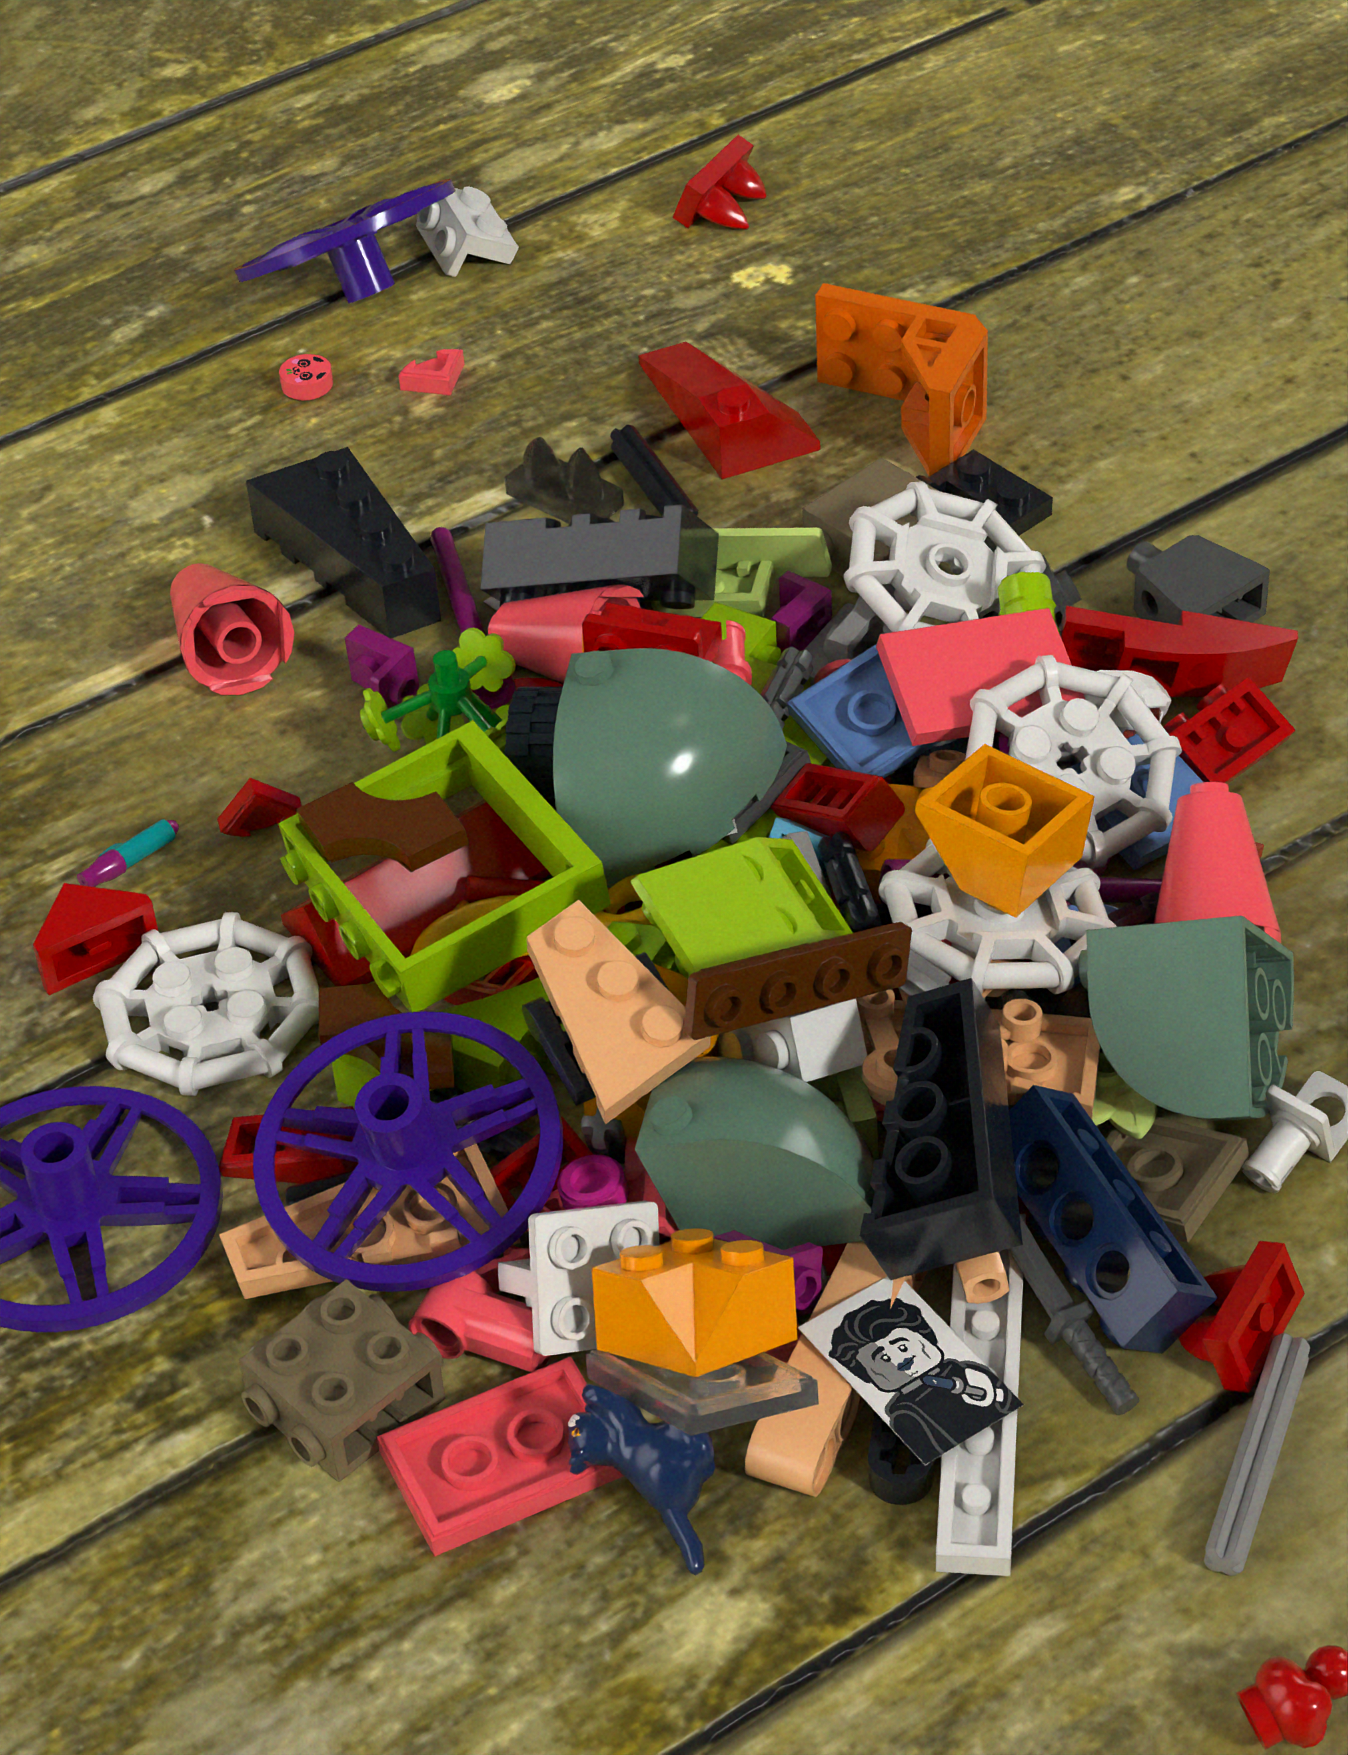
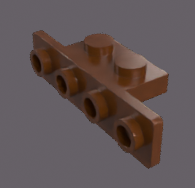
M896 922L694 972L688 979L684 1033L694 1040H699L901 987L907 979L912 928L903 922Z

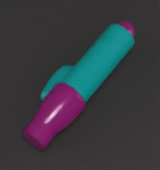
M161 819L128 841L113 844L103 851L87 869L77 874L79 884L96 887L124 874L128 868L173 841L179 830V824L174 820Z

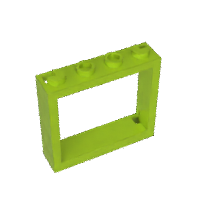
M473 720L354 784L371 796L387 800L414 799L436 791L444 800L472 785L550 872L553 878L405 959L330 868L327 860L301 826L298 814L278 823L287 854L281 857L280 860L289 878L297 886L305 882L309 887L308 892L312 903L325 922L335 919L339 924L342 940L351 955L356 960L365 956L370 962L369 966L372 976L382 993L387 998L396 995L409 1012L422 1011L528 952L527 936L577 900H580L593 915L611 905L602 861Z

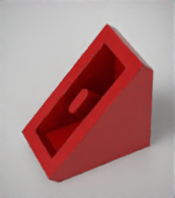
M63 883L33 943L43 988L47 994L52 995L127 961L142 944L141 936L152 929L158 931L153 903L148 895Z

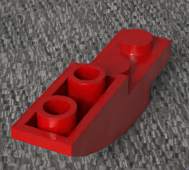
M1066 606L1059 627V634L1072 666L1092 671L1127 670L1149 675L1164 687L1170 697H1205L1221 684H1224L1228 690H1231L1247 677H1250L1259 689L1282 682L1298 640V630L1183 610L1178 625Z

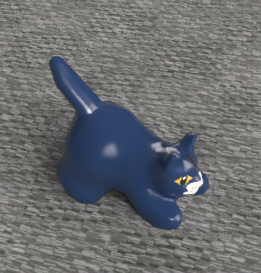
M586 1384L582 1392L583 1400L586 1403L585 1412L573 1414L568 1422V1445L571 1451L569 1465H571L570 1472L578 1475L588 1467L597 1465L611 1466L617 1469L631 1482L649 1505L660 1512L663 1522L682 1553L688 1570L693 1575L701 1573L704 1568L703 1544L689 1522L687 1515L698 1502L703 1483L714 1475L715 1453L711 1437L705 1428L697 1422L675 1414L659 1423H649L643 1417L640 1408L634 1403L607 1389Z

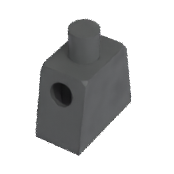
M1189 535L1164 551L1144 541L1136 545L1128 556L1127 569L1135 574L1134 610L1141 619L1178 625L1183 610L1254 622L1266 614L1270 569L1199 535Z

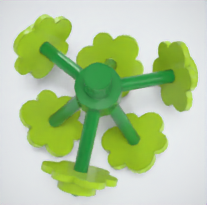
M477 628L466 629L459 637L460 646L456 647L453 651H439L433 656L435 672L429 677L427 684L419 687L416 696H407L402 700V703L389 709L378 691L373 692L371 688L363 690L366 700L364 708L360 710L363 728L372 740H380L383 745H388L393 752L401 749V745L396 734L398 729L394 720L404 716L401 722L403 734L411 740L423 739L427 745L464 725L465 721L460 715L464 713L469 721L473 720L505 755L506 722L508 721L509 704L499 707L494 712L472 692V690L480 689L482 686L488 691L496 692L502 687L503 679L511 676L515 671V660L509 652L503 650V639L494 633L485 636Z

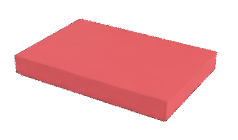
M1049 608L880 634L876 644L912 746L969 737L973 716L970 700L979 689L989 690L1035 664L1038 656L1053 655L1056 662L1072 665ZM1059 687L1062 700L1085 699L1083 693ZM1039 691L1009 706L1008 709L1022 718L1040 708L1042 702Z
M571 1356L376 1436L379 1452L434 1557L624 1476L614 1467L602 1465L590 1466L578 1475L570 1472L571 1465H569L571 1451L568 1445V1422L573 1414L585 1412L586 1403L583 1400L582 1392L587 1384Z

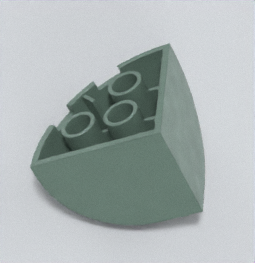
M653 648L572 653L558 704L554 731L553 778L556 811L602 861L606 884L609 889L625 877L654 870L655 865L668 861L688 850L695 857L735 829L732 819L751 799L760 802L775 780L784 759L787 742L775 713L765 699L739 676L711 661L678 651Z
M1243 916L1086 930L1087 950H1082L1079 955L1080 980L1083 987L1088 989L1090 1015L1099 1045L1117 1074L1144 1098L1179 1114L1207 1120H1242L1266 1116L1270 1111L1267 1100H1265V1092L1271 1085L1282 1089L1288 1066L1287 1056H1278L1277 1049L1279 1031L1292 1030L1293 952Z
M696 1057L652 1090L635 1151L679 1230L692 1228L707 1229L713 1232V1237L735 1230L782 1250L808 1242L818 1246L863 1241L859 1234L864 1213H871L875 1191L870 1185L875 1160L869 1147L851 1120L819 1090L800 1078L778 1068L751 1060L729 1057Z

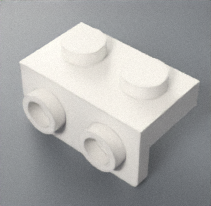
M468 186L464 187L463 190L455 188L456 191L453 194L421 209L422 211L417 214L416 227L445 275L456 277L467 254L511 265L518 251V245L507 230V224L498 216L491 205V199L484 192Z

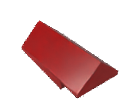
M484 799L455 815L466 830L468 845L413 872L408 871L393 859L381 857L341 880L405 959L411 955L416 940L425 928L439 917L454 910L461 901L466 900L465 887L468 875L541 880L551 875ZM311 898L281 914L282 924L291 935L301 936L311 945L313 949L311 958L335 987L368 984L374 981L369 966L370 962L365 956L356 960L351 955L340 935L339 924L335 919L325 922L314 907Z

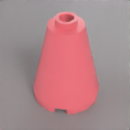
M198 563L189 565L175 576L170 588V597L182 660L192 677L204 686L209 687L211 691L220 695H244L267 685L273 679L271 674L282 661L286 664L292 654L295 634L290 614L279 599L265 589L208 564Z
M618 584L506 602L499 607L490 619L488 634L494 633L503 639V650L513 656L516 665L564 684L571 654L582 653V622L585 616L589 613L601 615L607 603L641 608L636 597L644 596L636 588Z
M1202 782L1191 785L1190 794L1181 796L1177 800L1154 924L1243 916L1281 943L1280 928L1242 796L1229 792L1228 784L1222 782Z

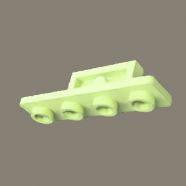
M817 527L712 528L719 533L714 600H695V606L692 609L665 608L660 605V601H651L653 611L702 617L713 603L717 602L764 617L775 580L786 571H791L802 577H828L830 575L832 563L823 531Z

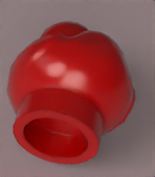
M1334 1645L1319 1647L1310 1654L1304 1669L1282 1655L1269 1657L1261 1664L1257 1671L1255 1683L1236 1692L1241 1708L1265 1750L1282 1741L1302 1748L1316 1746L1323 1740L1327 1730L1326 1721L1332 1711L1331 1699L1336 1700L1348 1695V1651Z

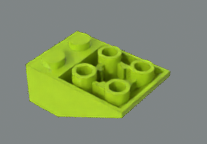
M755 837L636 875L630 881L643 902L642 910L644 915L653 926L662 932L675 953L674 959L677 968L687 979H689L692 973L701 971V969L853 933L793 839Z

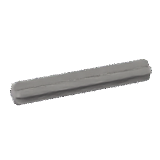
M1280 1333L1272 1340L1205 1547L1206 1555L1204 1562L1212 1571H1222L1229 1576H1236L1244 1569L1309 1361L1310 1345L1302 1337L1293 1338L1287 1333Z

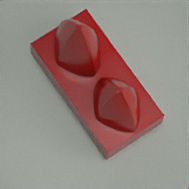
M738 134L686 183L672 218L686 228H689L696 220L702 217L721 226L748 230L747 218L731 194L749 199H765L767 197L762 179L747 162L754 145Z
M1259 1241L1246 1265L1225 1268L1205 1276L1204 1279L1218 1297L1212 1304L1219 1307L1220 1310L1216 1315L1195 1321L1178 1338L1187 1352L1199 1360L1214 1365L1224 1390L1250 1393L1264 1368L1273 1338L1284 1332L1305 1294L1284 1243Z

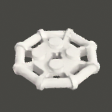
M920 481L910 482L906 490L874 506H862L855 510L849 520L850 529L853 531L850 565L843 578L849 591L858 593L891 632L935 626L920 622L923 616L955 623L981 619L991 611L999 614L1000 605L997 587L1001 584V580L1019 572L1043 573L1046 564L1042 554L1038 551H1032L995 510L998 504L989 499L982 503L928 488L925 482ZM908 514L916 516L918 521L916 525L910 528L909 523L901 526L895 522ZM987 536L997 546L994 552L984 542ZM876 539L890 547L888 561H873ZM940 562L950 564L951 572L958 575H951L942 571L938 567ZM882 584L893 585V587L895 588V599L883 587ZM903 608L909 610L910 612L907 614L903 610Z
M1053 655L1038 656L1035 664L989 690L979 689L970 700L973 716L965 760L984 744L992 747L995 729L1009 737V756L1094 795L1095 798L1083 856L1080 861L1086 862L1087 866L1091 869L1102 868L1106 866L1108 858L1152 832H1164L1171 823L1173 816L1169 810L1175 760L1182 752L1181 745L1177 737L1169 736L1132 687L1133 679L1123 673L1121 677H1116L1056 662ZM1059 687L1104 698L1105 700L1099 709L1092 702L1085 699L1075 698L1065 701L1062 700ZM1039 691L1042 702L1040 708L1022 718L1008 709L1009 706ZM1116 706L1145 744L1131 745L1110 718V714ZM1061 752L1075 755L1081 761L1080 769L1083 773L1077 774L1072 768L1061 770L1057 765L1062 756ZM1150 764L1146 797L1142 798L1130 790L1131 776L1134 773L1135 766ZM1115 809L1129 817L1104 833L1098 830L1096 820Z
M931 839L927 841L926 849L900 870L887 872L883 876L878 888L880 898L888 905L892 923L903 922L912 928L910 948L959 981L972 978L981 994L983 989L1048 988L1054 994L1068 991L1073 987L1074 978L1079 975L1080 952L1087 950L1086 930L1117 927L1109 920L1098 891L1100 879L1087 867L1077 869L1072 866L1015 918L961 891ZM935 873L941 874L938 878L931 877ZM944 873L950 875L946 880L944 879ZM1066 901L1077 906L1078 911L1068 909ZM914 902L931 906L933 914L918 918ZM1062 937L1077 940L1064 953L1054 945ZM947 939L952 944L950 946L940 940ZM1030 959L1033 962L991 963V960Z
M225 912L222 919L159 933L156 929H152L141 936L142 944L109 980H104L96 986L93 995V1002L101 1011L108 1041L106 1058L118 1070L130 1068L179 1088L182 1096H196L199 1089L264 1074L268 1078L277 1075L283 1070V1060L313 1024H319V986L310 960L313 950L311 945L301 936L288 938L243 921L238 912ZM218 945L216 951L182 959L176 956L177 954ZM239 945L271 958L262 963L254 961L250 952L240 948ZM156 965L158 968L155 969L152 975L153 984L147 990H135L137 985ZM289 977L294 995L292 997H276L273 986ZM219 1002V1009L207 1012L204 1004ZM128 1016L148 1017L150 1027L136 1034L131 1030ZM267 1023L270 1030L276 1023H281L268 1040L260 1038V1031ZM169 1046L181 1050L184 1057L182 1061H179L159 1052L164 1051L170 1054Z

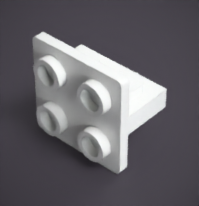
M637 1201L530 1215L528 1219L530 1259L498 1262V1278L500 1291L523 1296L526 1300V1306L532 1307L533 1347L537 1354L549 1356L597 1349L592 1267L619 1259L620 1251L628 1247L639 1245L659 1246L658 1206L655 1202Z

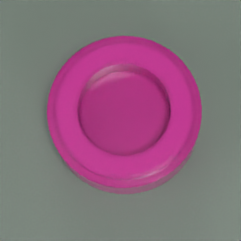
M588 1155L574 1160L563 1169L557 1182L564 1210L626 1203L629 1195V1188L622 1166L615 1159L605 1155Z

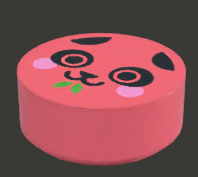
M302 354L286 360L279 369L283 393L295 400L308 401L320 398L328 393L333 386L331 364L320 355Z

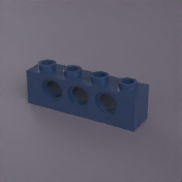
M1032 1085L1009 1110L1017 1193L1031 1213L1028 1216L1029 1222L1038 1235L1053 1245L1065 1263L1063 1271L1066 1278L1078 1291L1087 1295L1101 1316L1099 1325L1102 1331L1114 1344L1123 1349L1163 1354L1218 1297L1075 1095Z

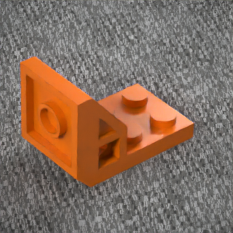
M823 283L815 295L817 382L904 401L901 406V429L929 477L964 456L983 426L987 416L988 330L976 315Z

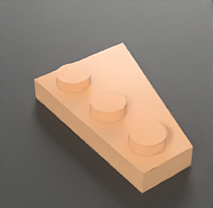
M577 900L527 936L529 956L556 1016H560L573 1045V1054L582 1074L585 1073L596 1096V1105L605 1124L710 1047L711 1036L694 1040L684 1033L686 1007L580 900Z

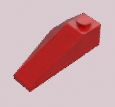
M687 341L638 355L639 365L722 480L820 450V440L796 410Z

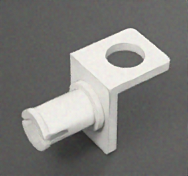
M1316 1071L1310 1076L1296 1097L1275 1085H1271L1265 1092L1273 1127L1250 1159L1242 1166L1243 1173L1247 1178L1265 1191L1274 1194L1278 1193L1282 1188V1183L1307 1150L1331 1163L1348 1140V1086L1321 1071ZM1331 1096L1340 1100L1345 1106L1343 1119L1330 1127L1328 1116L1310 1105L1315 1099Z

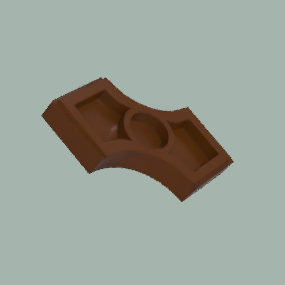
M351 782L296 809L301 826L327 862L330 861L331 863L351 856L377 855L393 859L408 871L413 872L469 844L465 828L437 791L414 799L387 800L371 796Z
M376 983L319 988L320 1045L352 1027L402 1012L392 1005ZM424 1032L429 1090L454 1087L452 1034ZM403 1033L401 1074L407 1075L414 1080L412 1033ZM386 1037L359 1046L346 1053V1055L366 1061L380 1073L381 1057H385Z

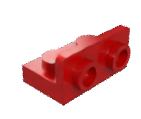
M607 603L601 615L589 613L582 622L584 652L653 648L678 651L712 662L722 642L721 622L694 618L688 615L642 609L629 605Z
M1250 677L1244 679L1231 690H1228L1224 684L1217 686L1196 705L1199 711L1196 715L1189 719L1182 712L1163 726L1169 736H1175L1179 739L1182 749L1179 756L1203 782H1222L1229 784L1286 742L1296 731Z

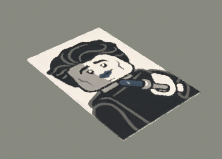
M887 1276L799 1326L798 1329L922 1463L927 1465L1024 1404L906 1281H904L891 1307L893 1280H890Z

